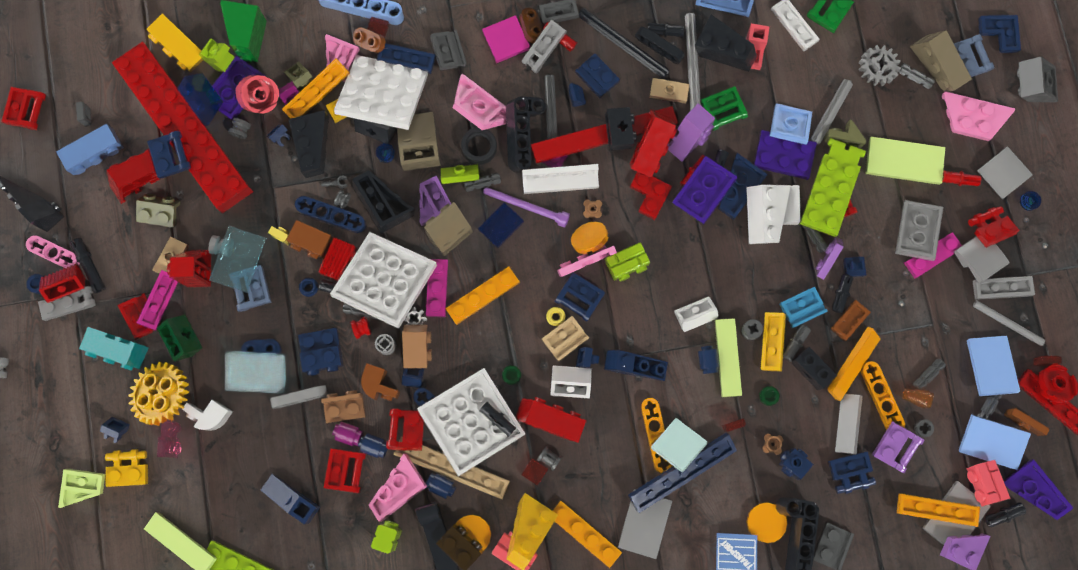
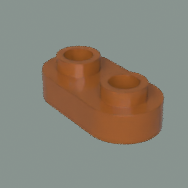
M362 27L354 31L353 41L357 46L376 53L384 49L385 38L381 34Z

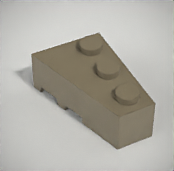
M947 30L926 35L910 46L944 92L955 91L972 80Z

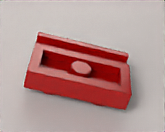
M145 294L117 305L135 340L154 332L152 329L137 324L147 302Z

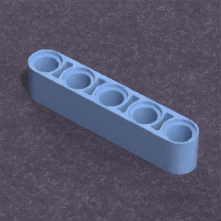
M318 0L319 4L323 7L392 25H399L404 20L400 4L389 0H345L343 2H338L339 0ZM358 3H363L362 6H356ZM376 7L381 8L379 11H373ZM393 12H399L395 16L391 15Z

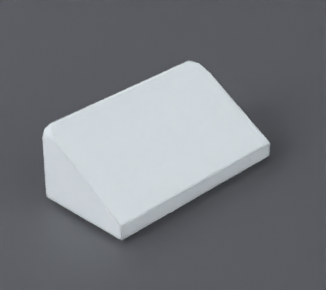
M799 185L790 187L783 225H798L800 223Z
M709 296L674 311L683 332L718 318V310Z

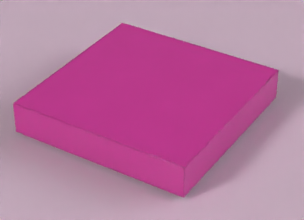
M516 15L482 29L496 63L530 49V45L524 37Z

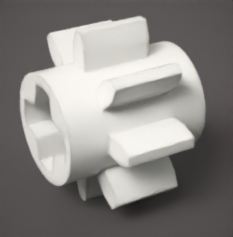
M413 307V311L407 314V318L404 321L408 322L407 325H423V321H427V318L422 317L424 314L423 310L417 312L416 308ZM411 317H417L419 321L417 323L412 322Z

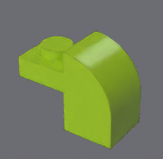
M212 38L209 39L199 54L207 64L218 72H225L235 58L228 52L230 47L225 43H217Z

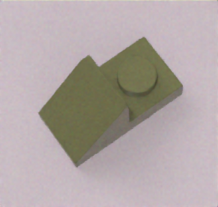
M299 61L284 71L285 75L293 82L299 92L313 80L310 72Z
M851 119L847 122L844 132L842 129L832 128L824 136V142H828L832 138L846 143L847 147L852 145L861 149L866 144V139Z

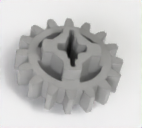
M876 45L873 49L869 48L861 56L862 59L859 61V64L862 66L859 68V71L864 72L861 77H867V83L872 80L874 81V86L878 82H880L881 86H884L886 82L890 84L898 76L901 67L897 65L901 61L895 59L898 54H892V48L887 51L886 46L879 49L878 45Z

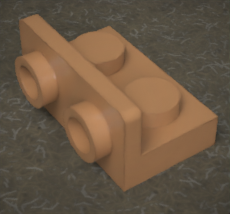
M357 390L345 392L346 395L338 396L337 393L326 395L325 399H321V402L324 404L326 423L366 418L363 394L357 393Z

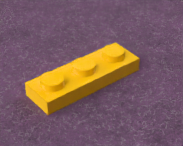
M765 312L761 370L782 372L785 313Z

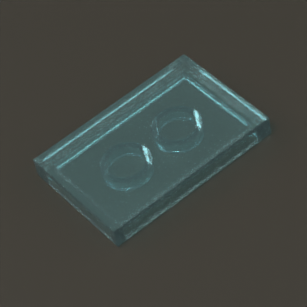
M228 226L209 281L248 293L266 238Z
M225 352V391L284 393L285 354Z

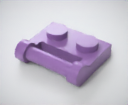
M892 421L872 455L898 471L905 473L907 464L918 446L922 445L925 439ZM909 437L912 439V442L898 463L895 461V458Z

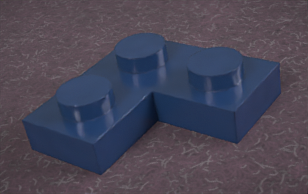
M989 15L978 18L981 36H998L1000 53H1018L1021 50L1018 15Z

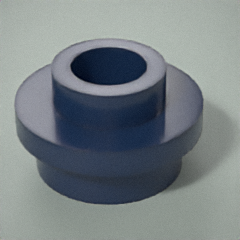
M305 278L299 284L301 294L306 297H312L318 292V283L313 278ZM307 285H312L310 291L306 290Z

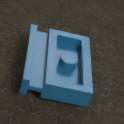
M815 287L779 304L783 313L786 314L791 328L828 312Z

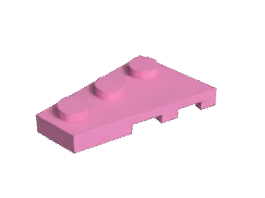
M604 245L595 254L590 256L583 254L577 257V262L571 263V261L560 264L561 269H558L557 272L560 277L565 276L586 265L617 253L614 246L606 248Z
M407 454L402 455L397 467L391 471L390 477L381 486L369 504L378 522L385 520L427 487Z

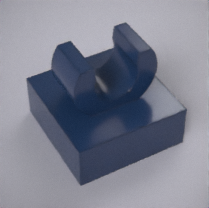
M280 123L266 135L270 141L276 142L281 147L284 146L280 141L281 137L285 136L288 140L291 139L290 135L285 133L288 129Z
M864 257L843 259L845 274L849 275V278L850 276H866Z
M578 348L576 367L590 368L591 364L599 363V356L592 355L593 348Z
M111 417L101 425L100 432L104 433L105 439L110 436L113 437V442L116 443L128 431L130 424Z

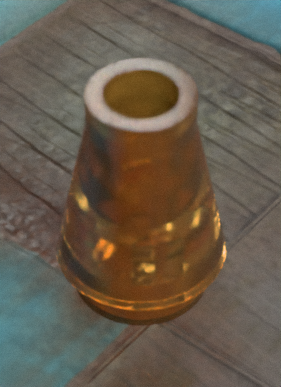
M905 388L902 399L925 409V407H931L934 393L929 392V390Z

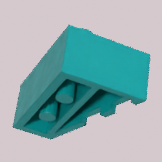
M87 327L79 349L86 351L84 354L86 356L96 359L98 355L104 357V362L113 365L115 362L121 363L122 368L131 371L133 367L141 368L149 348Z

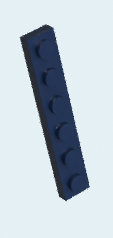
M724 433L707 444L683 473L672 466L628 494L635 510L641 513L736 452L737 449L730 435Z

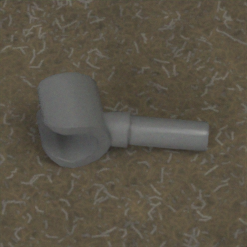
M342 175L335 181L321 182V186H338L340 189H345L347 184L342 185L339 182L347 180V177Z

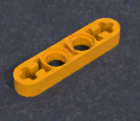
M873 361L865 363L861 369V375L886 430L892 421H898L899 425L905 428V421L880 366ZM869 367L875 369L872 374L866 371ZM879 377V380L870 381V379ZM876 383H880L883 386L881 394H877L874 391ZM884 401L890 402L892 406L889 412H885L882 409ZM893 413H895V415H896V416H892V418H891V417H890V418H887V417H886V415H891V414H893Z
M647 398L641 404L642 416L654 468L657 472L663 473L671 468L672 465L668 462V466L665 467L666 470L658 467L661 459L660 457H655L657 453L651 449V446L665 431L658 401L654 398ZM650 401L651 404H655V408L652 409L653 415L657 413L658 417H652L647 420L646 415L650 416V411L645 409V406ZM652 420L660 424V428L656 432L651 431L649 428V423Z

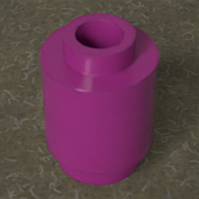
M341 422L339 425H335L332 435L335 436L336 441L350 446H358L363 436V431L359 427Z

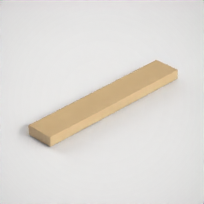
M424 445L422 446V451L395 450L393 454L400 458L403 454H407L412 463L502 500L510 483L509 480L477 467L471 468L458 477L443 453Z

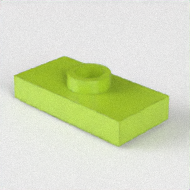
M478 164L441 168L442 184L479 180Z

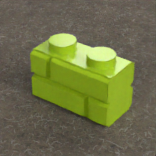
M641 242L605 258V263L613 280L619 279L620 282L630 277L629 274L635 271L637 274L646 271L647 266L650 264Z
M388 520L384 524L378 525L375 533L376 537L373 538L371 544L372 549L387 554L395 551L398 544L397 540L402 532L401 528L398 527L399 524Z

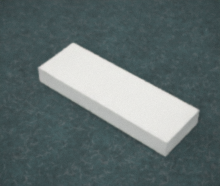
M781 0L772 6L771 11L803 51H806L820 40L789 0Z

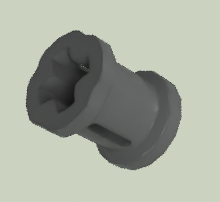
M546 446L537 461L544 462L554 471L563 456L556 455Z

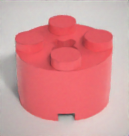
M249 75L243 78L237 85L236 97L243 109L252 113L264 114L276 107L279 89L276 83L266 76ZM256 91H260V94H258L259 98L255 97Z

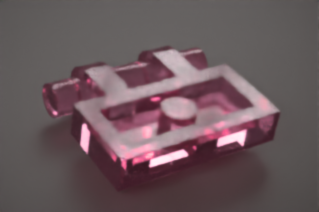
M165 421L161 425V437H158L157 457L178 458V454L181 452V443L179 438H177V433L181 431L182 427L178 422Z

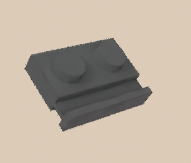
M454 30V32L446 31L431 34L430 39L440 71L466 66L467 63L457 30Z
M825 522L814 551L813 560L832 569L841 570L854 534Z

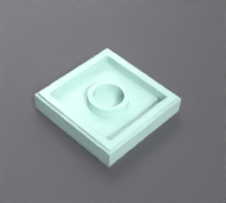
M675 418L654 442L651 449L683 473L707 445V441Z

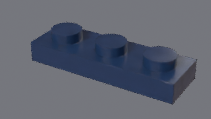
M385 43L384 49L378 53L377 61L382 60L385 63L394 65L400 64L403 67L412 69L419 68L432 74L436 56L432 53Z

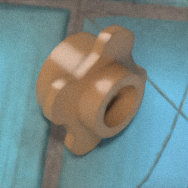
M600 200L584 201L585 211L583 215L585 218H600L602 216L600 211L602 202Z
M766 434L762 450L765 453L781 454L783 438L780 435L771 436V434Z

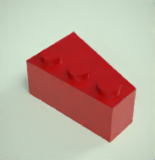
M650 110L649 115L652 117L648 125L643 128L644 134L641 141L637 143L629 164L631 169L649 177L658 172L661 164L659 161L662 156L666 155L669 148L667 144L670 139L674 138L677 131L676 125L670 117L654 110Z
M149 148L144 153L133 155L127 161L113 164L106 170L109 186L121 204L126 201L125 197L135 192V194L141 192L140 188L148 182L153 184L160 180L157 177Z
M188 250L170 257V263L167 265V273L170 278L186 287H211L212 254L209 253V250Z
M537 397L534 400L522 398L515 417L518 422H523L531 425V427L579 443L586 420L580 418L581 414L573 411L566 413L563 411V407L555 404L552 407L548 406L545 400Z

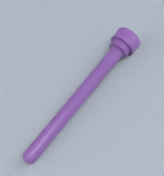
M488 187L483 189L485 195L553 219L558 223V226L565 228L568 223L570 213L564 211L556 213Z

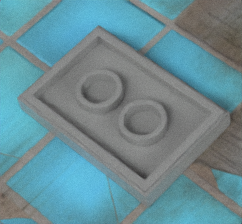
M904 200L895 254L934 261L936 259L943 207Z
M955 481L942 499V501L980 507L979 522L991 507L990 505L981 507L980 502L975 498V494L959 481ZM928 519L922 529L944 545L947 537L970 535L975 526Z
M663 498L641 513L635 510L630 501L618 548L657 559L672 501Z

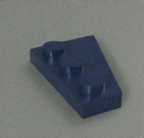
M738 153L735 155L730 171L737 176V179L721 200L718 208L733 220L747 203V187L760 185L768 175Z

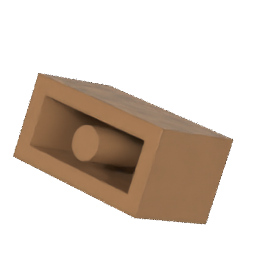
M404 325L402 331L404 368H427L428 362L432 361V349L428 348V343H431L432 334L428 332V325Z

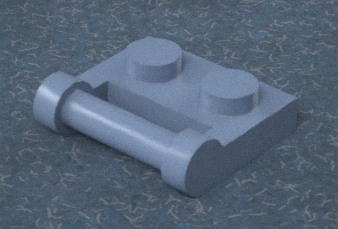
M981 34L953 43L971 77L986 73L995 68L993 62L990 63L982 44ZM971 45H975L983 66L979 67Z
M262 265L229 274L230 281L233 282L238 312L271 303ZM243 277L250 300L248 302H245L240 279Z

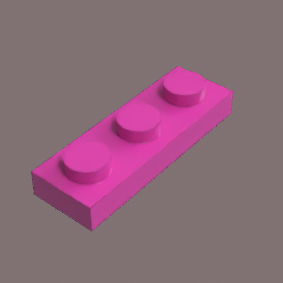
M952 232L938 241L936 259L934 261L913 257L904 264L915 279L955 254L954 251L962 245Z
M431 259L436 262L437 266L427 283L426 317H446L448 260Z
M161 270L137 321V324L154 331L157 330L178 284L176 280L169 277L166 271Z

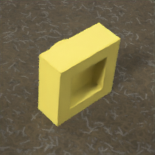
M271 226L268 233L289 246V243L286 241L289 232L282 227L276 229Z

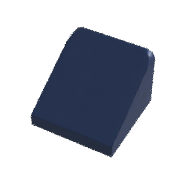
M570 83L568 91L572 106L585 105L586 100L582 87Z
M404 368L402 385L421 388L425 368Z

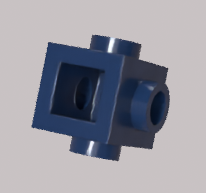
M799 448L797 450H785L780 456L781 461L779 463L782 467L781 471L788 477L793 476L796 480H801L814 464L807 459L808 455Z

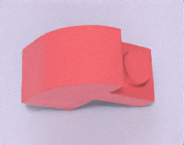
M751 23L746 39L754 44L757 54L751 69L760 70L762 67L763 53L768 41L769 26Z

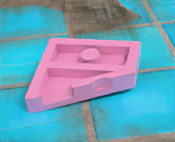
M326 34V67L337 58L350 71L354 59L359 53V47Z

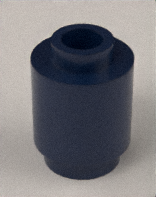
M713 345L701 347L702 351H698L700 370H703V374L718 372L720 365L717 349H713Z
M368 433L366 436L361 437L358 447L361 448L360 452L375 458H384L388 450L386 448L387 442L384 439Z
M432 473L426 483L430 492L444 499H447L448 496L452 497L456 486H454L455 481L439 473Z

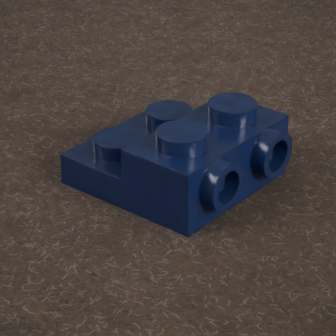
M337 328L298 335L302 372L312 376L320 374L319 371L327 369V372H334L339 370L338 367L344 366Z

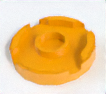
M596 221L581 225L571 237L574 250L581 254L598 251L608 241V230L605 225Z
M759 503L748 513L747 528L751 535H758V541L765 543L776 542L786 532V516L777 512L775 504Z
M468 515L456 522L457 526L462 525L468 531L467 535L472 540L476 539L483 546L481 548L483 551L487 548L491 540V530L483 518L476 515Z

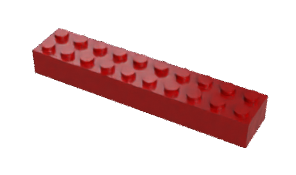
M143 41L112 62L162 134L165 136L174 131H181V142L187 162H190L191 165L189 171L216 209L223 214L253 193L248 183ZM172 141V142H170V145L173 147V149H174L175 152H176V149H175V146H174V142Z

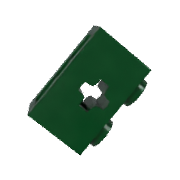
M186 315L166 319L157 327L174 362L193 357L202 349L200 341Z

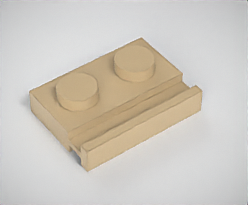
M571 316L541 340L559 362L587 341L589 337L574 317Z

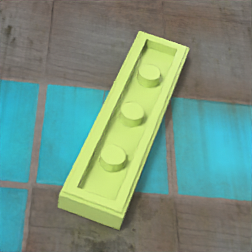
M735 319L715 320L721 396H742Z
M155 512L144 530L195 570H209L217 559L159 512Z

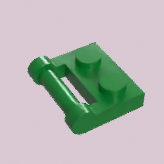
M818 0L813 9L808 11L807 17L834 34L854 3L852 0H833L823 17L819 15V11L827 0Z
M735 86L701 99L702 107L714 117L735 107L738 109V112L716 120L715 118L712 124L714 125L712 131L718 130L720 126L738 119L748 118L746 108Z

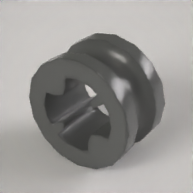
M340 190L334 200V205H340V208L344 209L350 200L351 194H345L343 190Z
M926 419L918 420L914 425V431L918 436L929 437L934 432V425ZM926 423L925 426H928V431L926 430L923 434V430H920L919 427Z

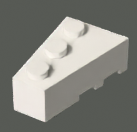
M757 185L747 187L749 244L779 243L791 185Z

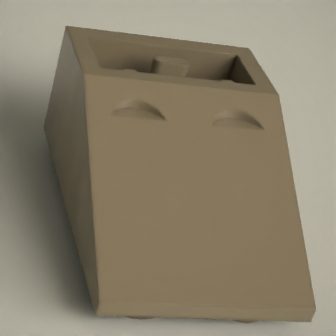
M433 112L414 114L409 130L397 128L399 154L403 171L441 166Z
M455 202L451 205H445L437 217L433 216L427 220L424 227L429 240L443 256H446L473 233L471 226Z

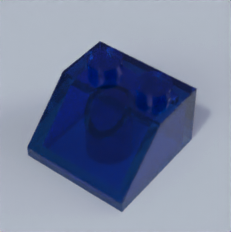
M204 74L184 76L177 88L201 122L208 126L222 106L223 100Z

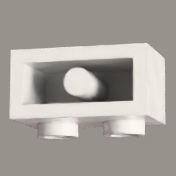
M553 365L550 395L590 399L592 368Z

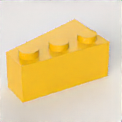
M161 14L146 29L149 33L148 38L155 44L159 43L163 47L162 51L171 58L173 56L178 61L176 64L183 71L187 69L191 73L203 61L199 55L201 50L164 14Z
M524 493L518 503L513 534L506 560L521 570H524L558 516V514Z

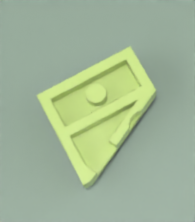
M64 469L58 507L62 508L103 494L106 474Z

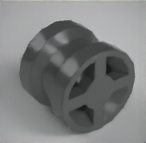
M233 118V126L229 129L228 133L245 140L248 136L247 130L250 129L251 124L244 120Z
M755 319L747 321L741 328V333L747 340H755L763 332L761 322Z

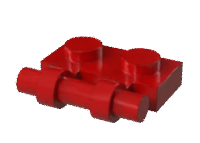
M1001 206L997 208L992 207L985 213H978L968 220L969 226L976 225L979 228L974 234L986 248L1019 232L1017 226L1008 216L1004 218L999 216L1004 212ZM990 219L992 223L987 224L985 221Z

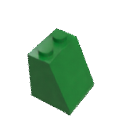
M221 0L220 4L230 46L237 56L246 63H251V61L258 62L267 23L264 15L256 5Z

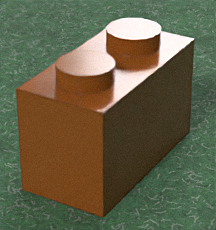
M296 220L286 241L293 250L300 252L302 249L308 252L307 255L317 260L318 257L325 258L333 237Z

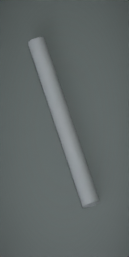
M978 300L974 302V308L1040 346L1045 343V339Z

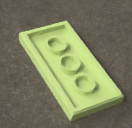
M870 137L865 174L940 185L943 179L945 147Z

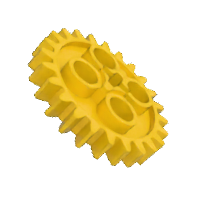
M158 362L157 365L151 364V369L144 368V374L138 373L139 380H133L136 386L130 387L134 392L129 394V397L133 398L129 404L133 405L131 411L135 412L134 417L139 418L140 422L151 426H159L160 423L167 424V419L173 421V414L180 415L178 409H184L182 401L188 400L184 395L189 393V391L185 390L189 383L184 382L187 376L182 375L183 371L178 369L177 366L167 362L164 364Z

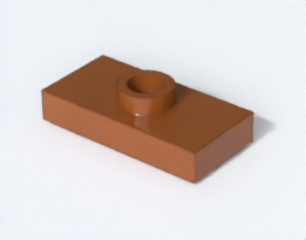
M854 300L830 329L842 340L847 341L871 312L860 302Z
M1017 408L1007 409L1004 416L1017 423L1020 429L1027 432L1030 431L1037 436H1045L1050 430Z

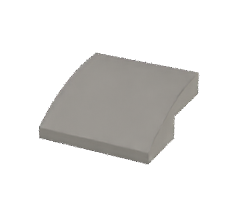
M1008 146L977 170L1001 199L1005 198L1033 175Z
M977 236L954 251L963 268L969 267L978 283L985 281L1010 263L996 244L986 248Z

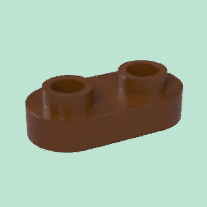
M525 8L519 15V21L525 39L534 44L542 33L543 28L538 13L532 8Z

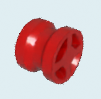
M366 316L362 317L359 321H350L356 339L361 338L362 335L368 336L372 334Z

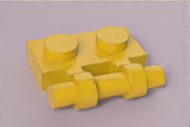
M132 449L130 452L116 450L113 453H106L105 460L114 462V466L106 467V487L148 484V465H140V459L147 458V451ZM131 459V465L122 466V460Z

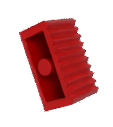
M334 237L318 272L338 282L355 256L357 248Z
M74 264V266L71 265L66 269L63 268L59 272H52V275L48 274V276L41 277L39 292L45 301L50 303L84 289L86 278L79 266Z

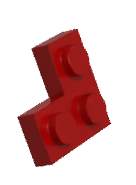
M637 172L630 188L646 195L638 212L655 220L672 186L653 176L649 177Z

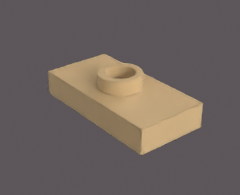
M653 78L649 98L686 104L689 84Z
M170 236L153 271L159 274L161 270L167 272L170 257L186 252L189 245Z

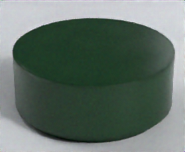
M514 365L505 367L502 371L503 381L508 385L517 384L521 379L520 369Z
M772 386L764 387L759 393L761 403L766 406L775 405L780 398L779 391Z

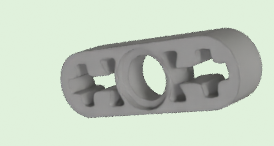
M326 385L273 397L270 401L272 409L322 398L328 395Z

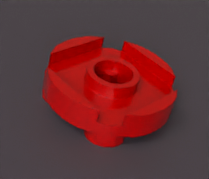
M1052 364L1039 372V385L1041 394L1045 399H1051L1056 403H1066L1077 395L1078 382L1074 375L1070 376L1066 372L1068 370L1066 367Z

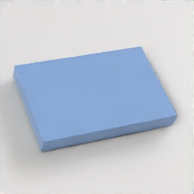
M1007 336L968 339L967 345L979 396L1019 393V383Z
M971 414L958 451L986 461L995 460L999 465L1018 470L1031 433Z

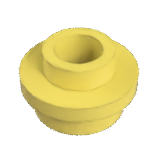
M559 307L549 309L546 314L547 322L552 326L561 325L565 321V312ZM558 314L560 318L558 320H554L552 318V315Z

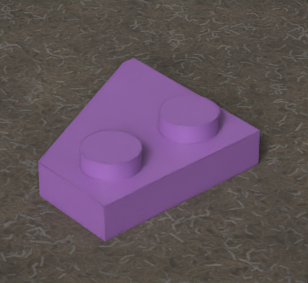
M437 176L420 183L419 222L423 226L431 217H437L445 205H451Z
M834 238L825 251L824 259H820L815 268L817 276L823 280L844 247L842 239Z
M984 533L977 536H949L940 555L970 570H976L990 536Z

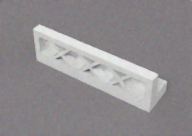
M598 164L522 170L524 194L599 188Z

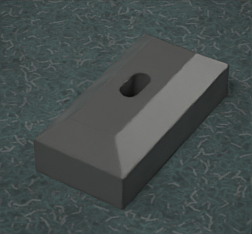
M563 0L539 5L543 25L550 22L551 19L555 22L579 18L576 0Z

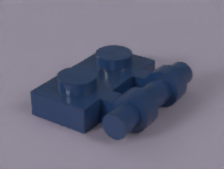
M868 452L828 461L833 480L841 479L842 485L835 486L837 494L852 493V490L860 488L864 490L868 489L869 486L876 485L875 478H867L866 475L867 472L873 471ZM858 475L859 481L850 483L849 477Z

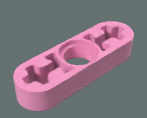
M31 236L26 241V248L30 252L64 268L71 265L74 266V264L79 266L80 264L76 261L77 256L75 253L39 236ZM36 242L44 246V248L42 250L40 248L33 246V244ZM52 248H56L58 251L57 255L50 258L49 251ZM62 257L71 258L73 260L72 264L63 260Z

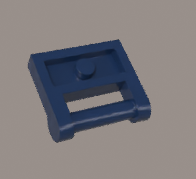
M174 131L168 135L147 141L157 177L160 179L191 169L181 142V131ZM172 141L174 142L180 163L176 165L170 142Z
M573 272L555 302L566 306L582 316V319L587 322L605 292ZM567 292L590 306L586 311L565 298Z

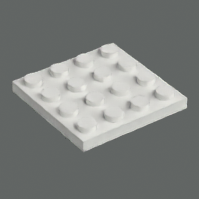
M356 55L349 71L350 74L347 76L334 108L335 114L409 130L428 72L422 71L419 68L412 69L403 67L400 64H389L382 60L377 61L374 58Z
M369 232L330 294L331 297L399 328L437 264L431 259Z
M484 368L417 408L458 477L525 435V432ZM486 402H489L499 413L502 412L504 417L517 427L509 437L496 425L493 426L492 422L479 412Z

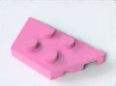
M461 74L453 109L481 130L505 125L506 106L464 74Z
M949 92L942 94V99H945L947 106L946 113L950 119L951 131L981 140H991L1015 111V108Z

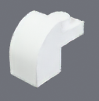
M214 400L210 401L204 411L190 403H186L184 409H182L187 412L186 417L196 422L193 427L208 431L222 427L233 412Z

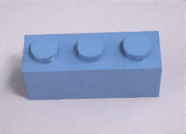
M105 124L56 151L66 171L72 175H79L90 166L100 164L106 157L116 155L124 147L114 129Z

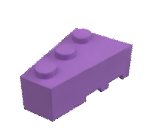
M698 103L681 122L677 129L679 133L668 144V150L683 162L698 145L703 146L708 140V136L714 128L712 124L715 117Z

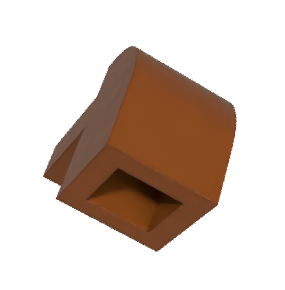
M366 363L361 378L364 392L374 400L378 399L379 393L381 398L392 401L393 398L398 399L400 394L398 390L383 386L387 371Z

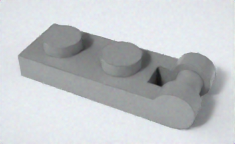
M551 19L522 59V63L526 66L529 65L533 72L538 73L567 31ZM534 55L539 57L537 61L532 59Z
M86 286L82 290L47 303L45 300L39 301L42 320L48 321L96 306L95 299H92L91 295L93 293L92 287ZM82 296L84 297L83 302H81L80 297Z

